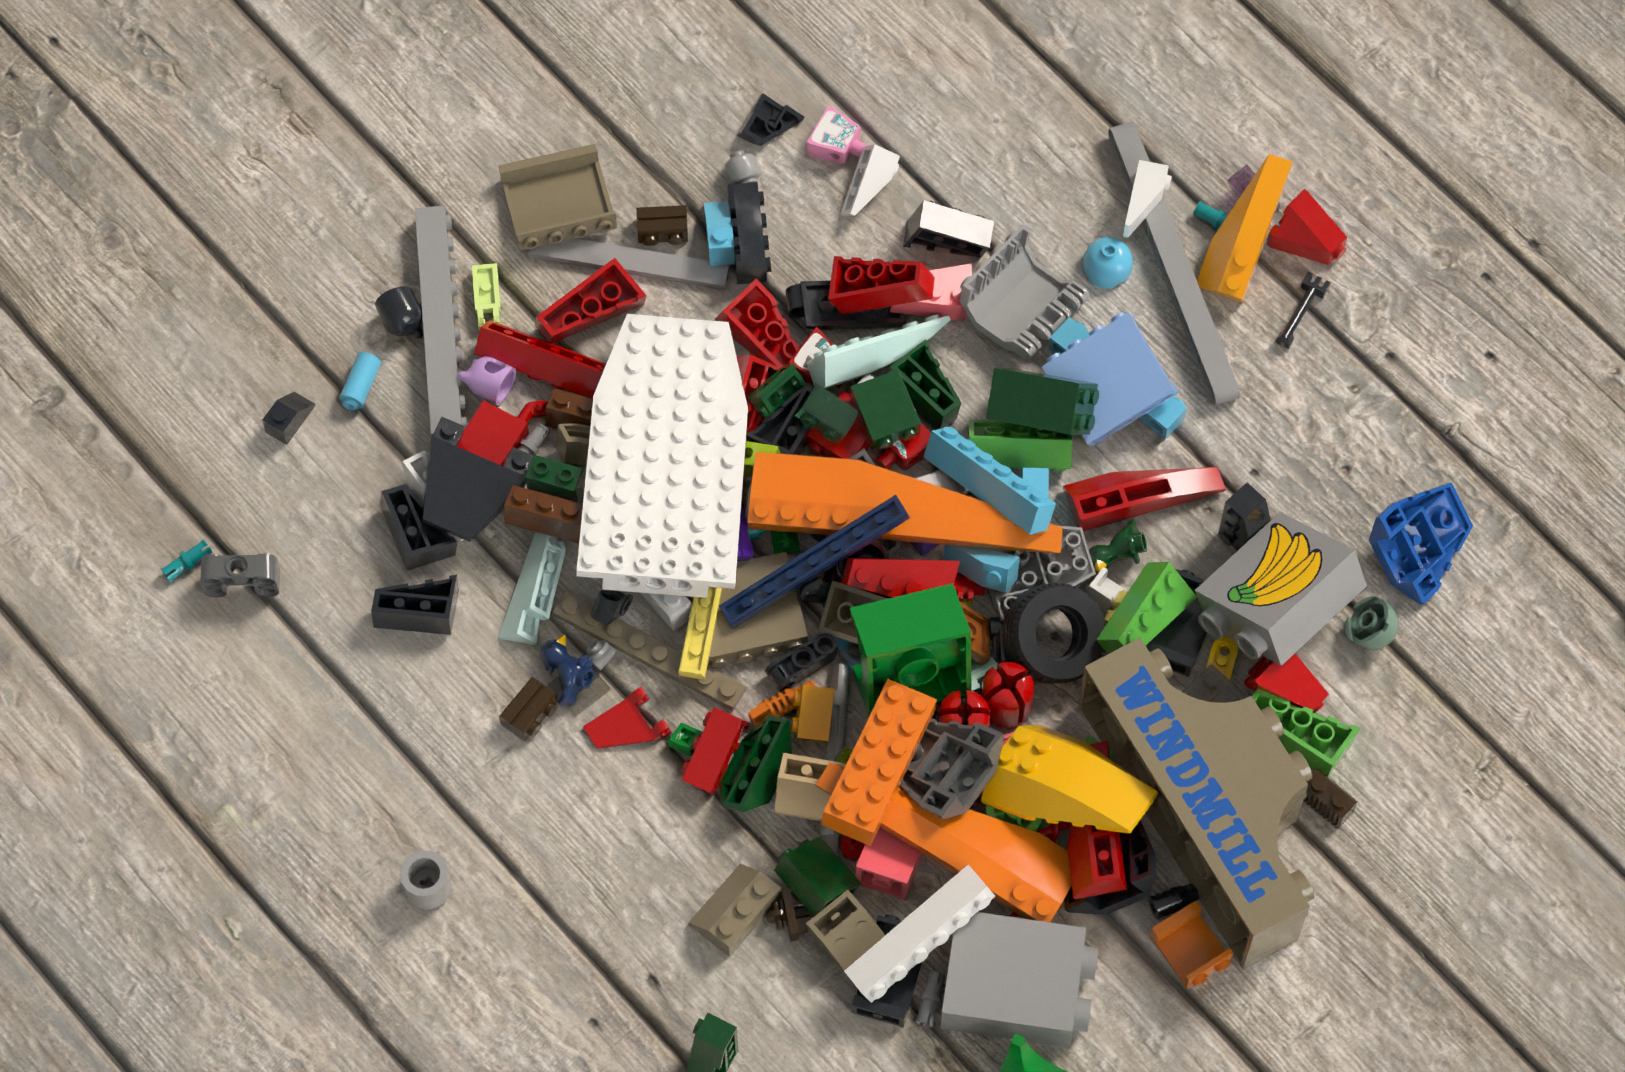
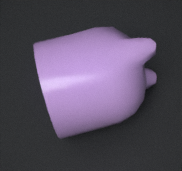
M484 356L474 359L468 371H461L458 374V378L466 383L470 391L475 395L500 405L506 399L513 386L516 369L494 358Z

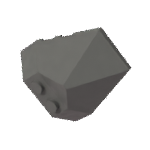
M931 719L900 786L923 810L939 818L946 819L964 814L996 773L1004 735L983 724L974 723L973 726L960 725L958 721L942 723Z

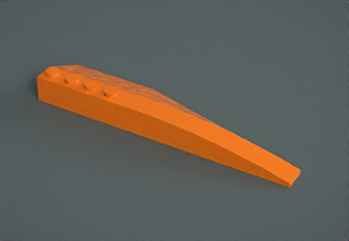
M755 452L748 513L749 529L832 535L889 498L897 495L909 514L910 519L878 539L1061 554L1063 527L1049 523L1046 531L1029 535L987 502L860 460Z

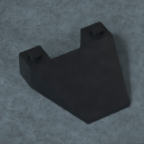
M441 417L432 435L427 452L422 522L471 542L504 511V504L512 486L525 488V476L533 455L513 447L505 465L501 466L459 448L465 426Z

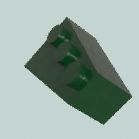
M925 339L891 365L888 373L899 370L916 412L935 430L947 427L957 419L961 401L948 378L944 377L939 368L940 364L937 358L934 359L929 350V344Z
M707 1012L704 1020L700 1018L693 1029L695 1036L687 1072H727L739 1051L737 1027Z

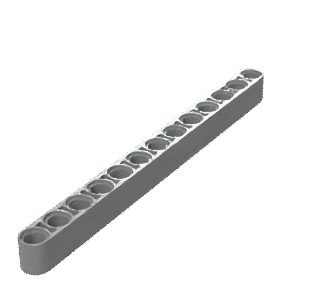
M1129 122L1109 128L1108 134L1124 179L1132 195L1139 160L1150 161L1134 122ZM1163 196L1158 205L1142 221V225L1212 403L1219 405L1239 399L1240 392L1237 381Z

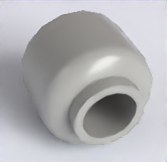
M743 150L732 153L730 159L725 164V170L731 184L758 182L757 179L761 175L755 156L751 153H744Z

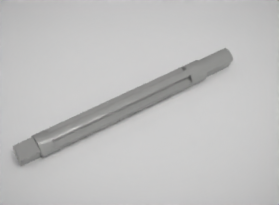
M846 664L833 666L831 676V688H834L829 741L826 747V760L839 763L844 761L850 667ZM821 825L820 837L836 854L839 832Z

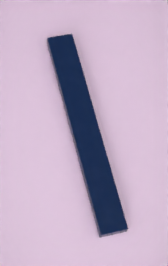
M894 495L719 605V608L730 627L734 629L910 519V516L898 496Z

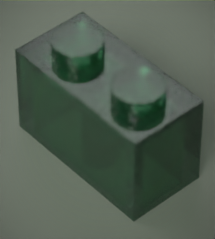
M816 384L795 416L800 418V421L805 426L814 427L822 432L823 437L827 440L839 443L848 433L860 411Z

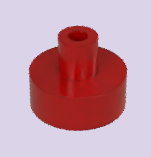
M845 835L840 842L841 854L849 861H858L865 844Z

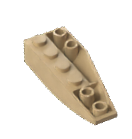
M783 753L777 779L775 813L822 821L823 811L831 795L816 787L815 784L829 762L845 767L846 764Z

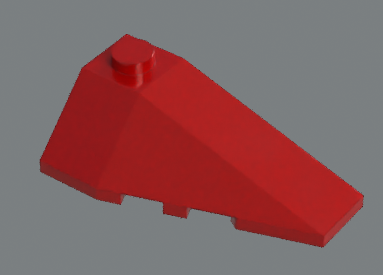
M757 279L714 319L715 321L729 322L731 335L735 341L757 358L778 367L786 366L799 348L797 341L792 338L787 328V321L785 318H782L776 307L778 304L774 296Z

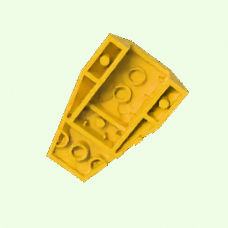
M1038 724L1018 726L1001 749L997 771L985 786L981 801L983 804L1026 820L1035 821L1036 818L1046 819L1047 823L1058 824L1059 821L1072 822L1073 826L1083 827L1087 824L1094 825L1096 829L1131 833L1158 796V792L1083 740Z

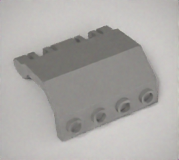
M1023 224L1017 231L1013 230L1009 233L1002 246L998 245L994 248L987 261L983 260L980 262L971 277L967 276L962 281L959 301L974 328L1005 350L1013 351L1021 358L1029 360L1036 353V350L1038 351L1041 347L1037 337L1043 341L1048 340L1071 316V312L1067 307L1077 310L1089 298V292L1074 280H1062L1035 260L1027 245L1031 229Z

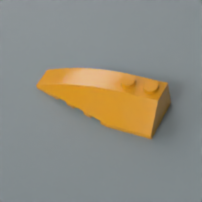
M1268 154L1211 240L1197 279L1201 290L1243 303L1293 161Z

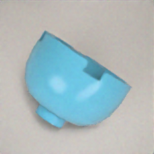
M1114 237L1096 239L1088 246L1084 253L1082 269L1092 284L1100 288H1114L1117 284L1126 282L1131 275L1132 254L1129 247L1119 239Z

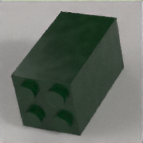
M994 368L986 419L1070 435H1090V431L1095 424L1094 406L1099 400L1098 384L1013 368Z

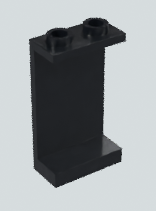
M1175 569L1196 595L1195 589L1205 580L1196 577L1188 570L1180 571ZM1198 598L1146 645L1149 652L1157 648L1160 649L1168 659L1172 671L1187 677L1191 674L1207 634L1198 621V616L1203 612Z
M886 914L885 916L878 915L876 924L887 935L902 921L896 916ZM922 962L917 963L902 980L896 981L881 998L875 999L872 1003L858 990L853 998L851 1013L904 1027Z

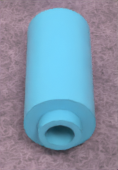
M359 352L339 396L345 408L350 410L363 408L381 366V360L376 356L366 352Z

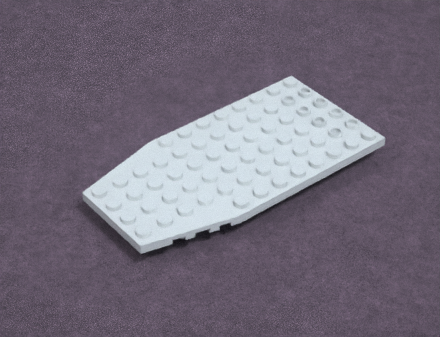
M636 314L626 315L593 396L576 576L603 578V590L707 598L708 587L735 589L748 406L729 322Z

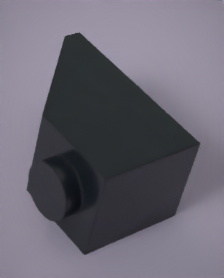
M296 392L276 400L262 419L266 433L287 445L314 409L315 403Z

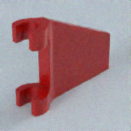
M642 686L634 690L626 699L583 726L597 749L657 741L672 733L664 719L651 729L638 710L637 706L649 700Z

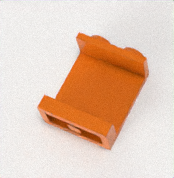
M1194 901L1154 926L1150 933V938L1186 989L1193 984L1195 987L1203 984L1209 978L1208 975L1215 970L1217 973L1225 970L1230 966L1233 955L1231 948L1225 951L1201 917L1202 908L1197 901Z

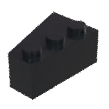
M804 385L781 404V408L774 414L766 417L759 427L754 431L751 430L746 435V441L778 446L781 454L801 455L807 444V434L828 408V395Z
M1248 482L1225 502L1218 532L1221 540L1237 551L1267 525V522L1270 520L1266 499Z

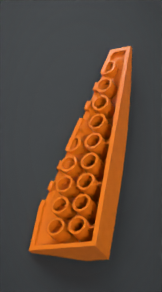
M829 762L815 786L832 795L845 767ZM899 786L880 825L881 828L955 875L969 865L995 895L994 900L1024 919L1051 922L1072 885L1068 851L1042 834L970 809L964 814L946 819L939 818L923 810L901 786Z

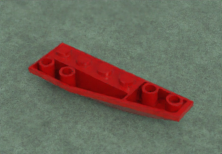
M1218 467L1110 472L1063 485V490L1076 526L1082 527L1083 531L1226 491Z
M1108 741L1089 744L1110 759ZM1071 822L1067 850L1073 898L1079 899L1127 890L1120 832L1096 829L1094 825L1087 824L1083 827L1073 826Z

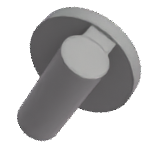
M596 640L587 648V655L594 662L592 666L596 670L601 671L617 651L606 640Z

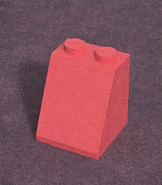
M880 827L871 846L865 844L856 865V878L861 882L860 886L906 901L923 854Z

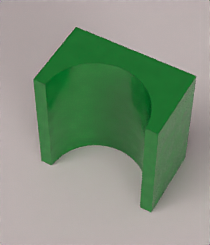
M953 583L850 607V615L856 632L862 664L853 666V674L868 717L887 679L937 699L936 705L940 704L944 697L954 691L960 690L961 699L966 698V690L972 691L971 631Z

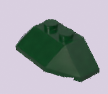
M767 715L763 719V723L752 729L741 740L719 783L722 799L721 805L724 808L746 812L770 802L777 789V779L783 753L792 754L790 721L787 718Z

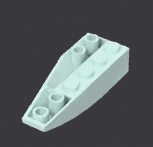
M939 314L925 318V322L917 324V321L903 325V329L895 331V328L881 332L880 336L873 337L870 335L861 339L857 337L844 342L845 344L839 346L832 345L822 349V351L813 354L814 359L806 363L815 389L820 391L861 378L868 373L870 374L906 355L925 339L928 340L950 321L949 315L940 318Z

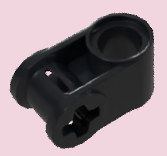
M600 590L593 606L591 617L600 623L611 624L627 612L632 603L633 595H626L616 590Z

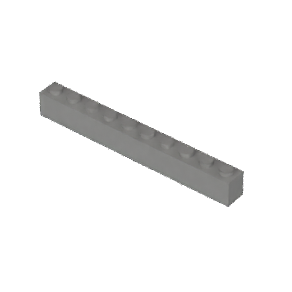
M445 206L415 208L431 437L441 417L465 426V428L467 427V418L462 417L461 412L462 409H466L465 394H460V387L464 386V382L458 378V374L461 372H458V364H463L461 348L457 349L456 341H461L460 327L455 326L454 320L459 318L458 303L453 304V296H457L456 281L451 280V274H456L455 260L450 259L449 253L454 252L453 237H448V230H452L451 215H446Z

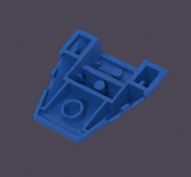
M1451 482L1391 503L1376 517L1369 542L1390 584L1419 605H1423L1439 590L1442 585L1440 580L1444 572L1450 570L1452 566L1450 561L1455 552L1460 551L1473 524Z

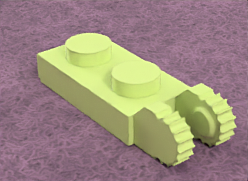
M497 263L472 265L475 312L478 316L479 331L481 326L485 324L484 313H493V322L500 324L499 312H501Z

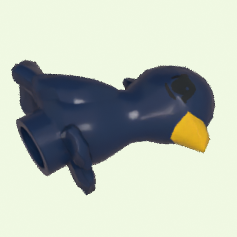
M562 635L555 640H548L540 649V657L545 665V669L547 671L550 670L551 674L554 672V669H558L559 677L563 684V692L558 700V704L561 707L575 704L576 694L581 691V688L587 689L594 678V671L592 669L594 662L592 659L588 658V655H582L579 659L570 656L566 649V635Z

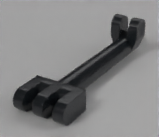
M1311 272L1307 273L1300 287L1306 290L1303 298L1284 330L1279 333L1275 341L1279 345L1281 342L1285 343L1284 347L1290 349L1294 340L1293 333L1315 295L1324 298L1331 285V282L1326 280L1323 287L1319 286L1322 278L1319 276L1316 277L1313 283L1310 282L1313 277Z

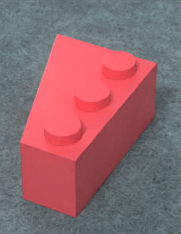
M972 263L930 270L935 276L933 298L890 306V312L924 317L939 314L940 318L949 315L950 320L963 322L967 313L959 301L962 290L960 285L967 276L971 277Z

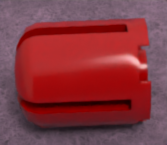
M1002 662L997 664V670L991 667L986 672L982 680L981 696L989 704L991 726L996 725L1011 730L1021 726L1028 720L1033 705L1034 680L1032 676H1028V670L1024 666L1015 662Z
M960 690L954 691L944 697L940 703L937 722L950 723V721H958L960 725L973 726L976 723L989 727V704L978 693L966 690L965 706H962Z

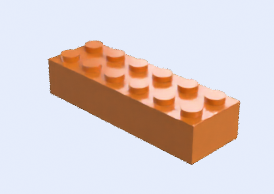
M887 679L823 811L822 826L871 846L934 714L937 699Z

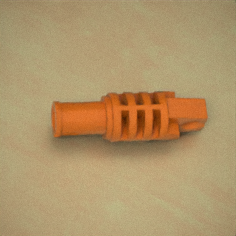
M809 680L808 682L803 684L808 686H816L812 680ZM800 686L793 690L785 689L782 693L779 692L776 696H771L769 700L765 699L757 707L750 710L748 715L753 726L756 727L763 723V719L767 715L782 718L784 714L797 710V706H793L795 690L799 691Z

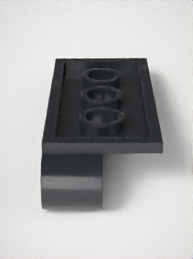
M831 280L800 281V284L791 285L785 290L789 316L793 318L804 317L806 329L814 330L816 327L819 330L902 327L906 323L905 314L890 312V306L848 314H841L835 306L830 310L823 308L821 302L829 301Z

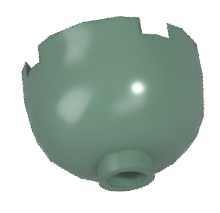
M1376 596L1364 598L1355 604L1352 608L1355 612L1352 614L1351 619L1349 617L1346 619L1345 632L1347 637L1358 646L1368 650H1378L1390 644L1399 629V620L1394 608Z

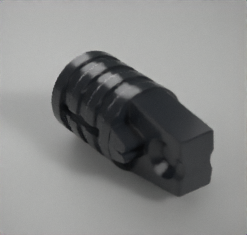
M1188 884L1172 887L1169 890L1162 891V893L1152 895L1148 898V902L1154 917L1160 919L1170 913L1180 911L1200 898L1195 886Z

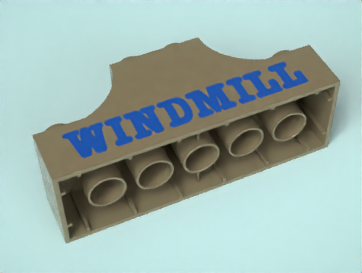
M1138 638L1085 666L1079 707L1100 741H1108L1109 749L1115 752L1113 761L1158 792V796L1145 813L1189 884H1193L1198 890L1200 902L1244 970L1299 939L1304 921L1308 916L1310 907L1308 902L1314 899L1312 887L1305 875L1300 870H1296L1291 874L1288 872L1279 857L1277 838L1281 833L1297 821L1303 799L1306 798L1307 781L1312 779V772L1306 759L1299 751L1296 750L1288 754L1278 738L1284 735V729L1280 719L1271 707L1268 706L1260 710L1252 696L1235 702L1214 703L1196 699L1179 691L1167 681V679L1173 676V671L1164 653L1158 648L1149 652L1142 639Z

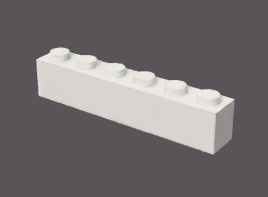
M967 865L844 972L860 992L872 1003L875 999L881 998L896 981L902 980L917 963L923 962L933 949L944 944L954 931L965 926L975 913L986 908L995 895L975 871Z

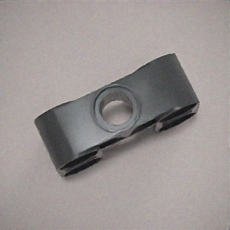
M271 554L204 555L201 558L200 584L204 594L209 597H224L227 595V587L240 585L254 586L255 592L258 595L274 597L279 594L280 566L277 557ZM237 568H244L241 573H233Z

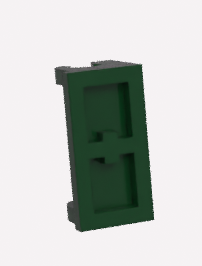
M794 363L777 370L747 398L764 420L803 387L805 381L796 370Z

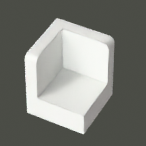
M1103 567L1089 585L1088 595L1097 602V605L1108 611L1112 609V603L1118 592L1124 591V588L1107 578L1108 570Z

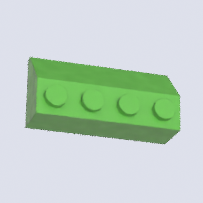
M969 420L968 440L974 442L976 447L983 452L989 453L993 456V459L1001 465L1009 467L1011 470L1014 467L1049 468L1055 472L1071 469L1072 435L996 420Z

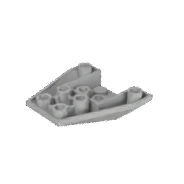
M1060 526L1063 527L1061 554L988 548L1020 557L1017 581L1006 593L987 588L993 609L1001 621L1005 620L1006 611L1010 609L1011 603L1029 588L1052 583L1070 584L1077 587L1096 575L1082 527Z

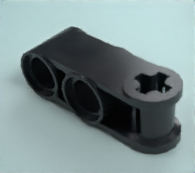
M830 633L818 634L789 654L773 661L767 666L765 673L773 678L778 685L777 690L782 693L785 689H791L800 681L835 660L837 656L836 638ZM823 645H828L832 649L824 652L819 648ZM800 659H807L810 661L807 665H800L797 663V661Z

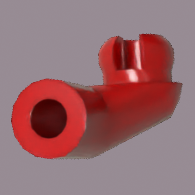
M538 400L526 403L517 418L529 423L533 418L546 416L548 402Z

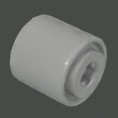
M423 850L415 852L405 859L401 866L400 879L408 901L413 906L425 910L438 908L445 903L451 893L452 884L447 864L443 858L433 851ZM428 881H431L432 887L423 889L421 884H427Z

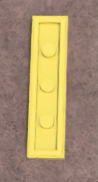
M708 587L707 598L693 597L678 672L679 676L705 680L723 588Z

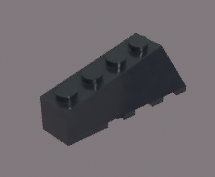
M758 182L728 184L737 285L750 284L755 279L760 283L767 282V272L772 271L770 257L765 258V250H769L768 235H763L762 229L767 228L766 213H761L760 206H765L763 191H758Z

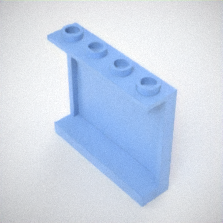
M1121 312L1111 318L1112 322L1105 327H1096L1089 332L1090 336L1083 341L1078 339L1068 345L1067 351L1061 355L1060 353L1053 354L1046 360L1047 363L1042 366L1046 375L1098 384L1099 400L1094 406L1093 412L1095 424L1090 431V435H1082L1087 445L1090 446L1097 445L1179 393L1175 384L1170 382L1135 323L1134 315L1129 312L1126 314Z

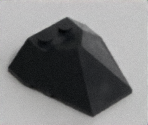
M1141 820L1131 833L1120 832L1127 890L1074 899L1071 885L1064 898L1066 912L1107 915L1150 897L1156 878L1155 852Z

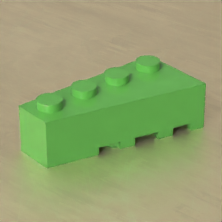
M1147 562L1097 638V641L1107 654L1138 638H1141L1146 646L1188 607L1197 596L1170 562Z
M1259 689L1252 695L1260 710L1269 706L1277 714L1284 729V735L1278 738L1288 754L1296 750L1299 751L1306 759L1312 771L1317 768L1327 777L1331 775L1350 749L1360 730L1359 727L1354 725L1349 727L1338 722V719L1328 716V718L1312 713L1313 710L1307 707L1299 708L1291 705L1290 701Z

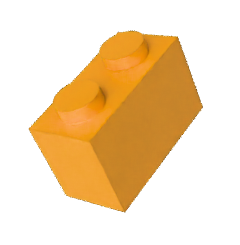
M802 685L799 691L795 690L793 706H797V716L792 717L791 732L795 733L794 739L817 742L829 741L834 688Z

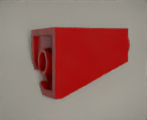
M1303 189L1283 211L1284 215L1279 221L1280 226L1275 224L1272 227L1266 244L1270 248L1329 265L1334 259L1339 260L1346 252L1347 236L1306 189Z
M1296 653L1282 666L1262 656L1249 669L1248 674L1251 676V679L1248 677L1244 681L1245 686L1253 691L1257 689L1290 701L1291 705L1312 709V713L1317 712L1324 706L1323 700L1329 695Z

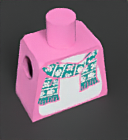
M828 105L807 141V155L844 165L851 154L860 157L863 147L868 144L859 141L861 138V127L857 123Z

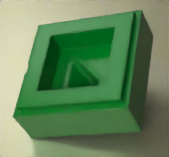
M681 722L667 741L668 747L692 756L694 750H692L694 740L698 735L701 736L703 732Z

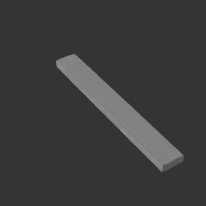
M577 238L564 240L556 244L551 243L538 246L528 251V257L597 269H600L613 258H616L628 274L725 290L730 265L710 266L709 260Z

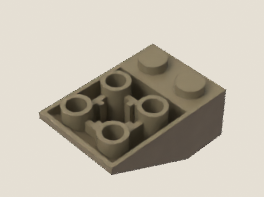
M846 890L806 923L811 937L846 976L847 974L844 971L885 936L865 908L849 890Z

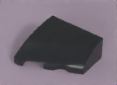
M762 93L741 126L737 136L752 144L762 146L803 121L804 116L788 105L782 106Z

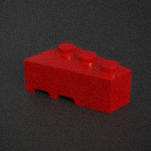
M752 355L736 356L748 406L746 435L751 430L754 431L762 419L747 397L781 368Z
M715 707L712 712L708 711L702 724L705 726L701 736L698 735L692 745V750H694L691 760L687 759L683 765L681 774L684 776L682 781L715 794L729 766L728 763L733 751H736L740 744L738 740L743 729L748 730L751 723Z

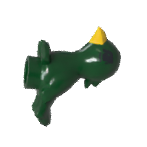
M1135 519L1129 520L1126 523L1127 525L1113 537L1109 545H1096L1089 549L1096 573H1099L1103 567L1108 569L1116 561L1133 559L1135 564L1140 563L1139 553L1147 552V542L1144 533L1140 532L1136 527Z

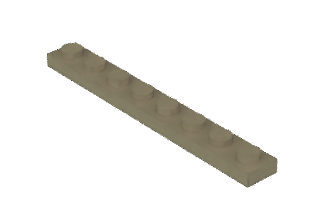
M565 591L552 612L554 617L599 641L606 640L616 650L731 711H734L746 691L745 685L707 666L705 680L679 676L682 652L618 618L611 624L596 621L591 617L593 605Z

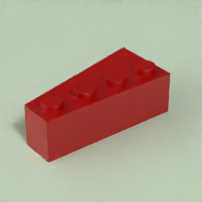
M834 256L828 300L841 314L929 300L933 298L935 276L920 261L893 260L892 262H884L882 259L867 261L858 257L843 259L842 256Z
M613 258L536 316L534 326L548 342L553 344L644 305L647 295L617 259Z
M847 558L841 584L893 598L952 583L954 585L960 561Z

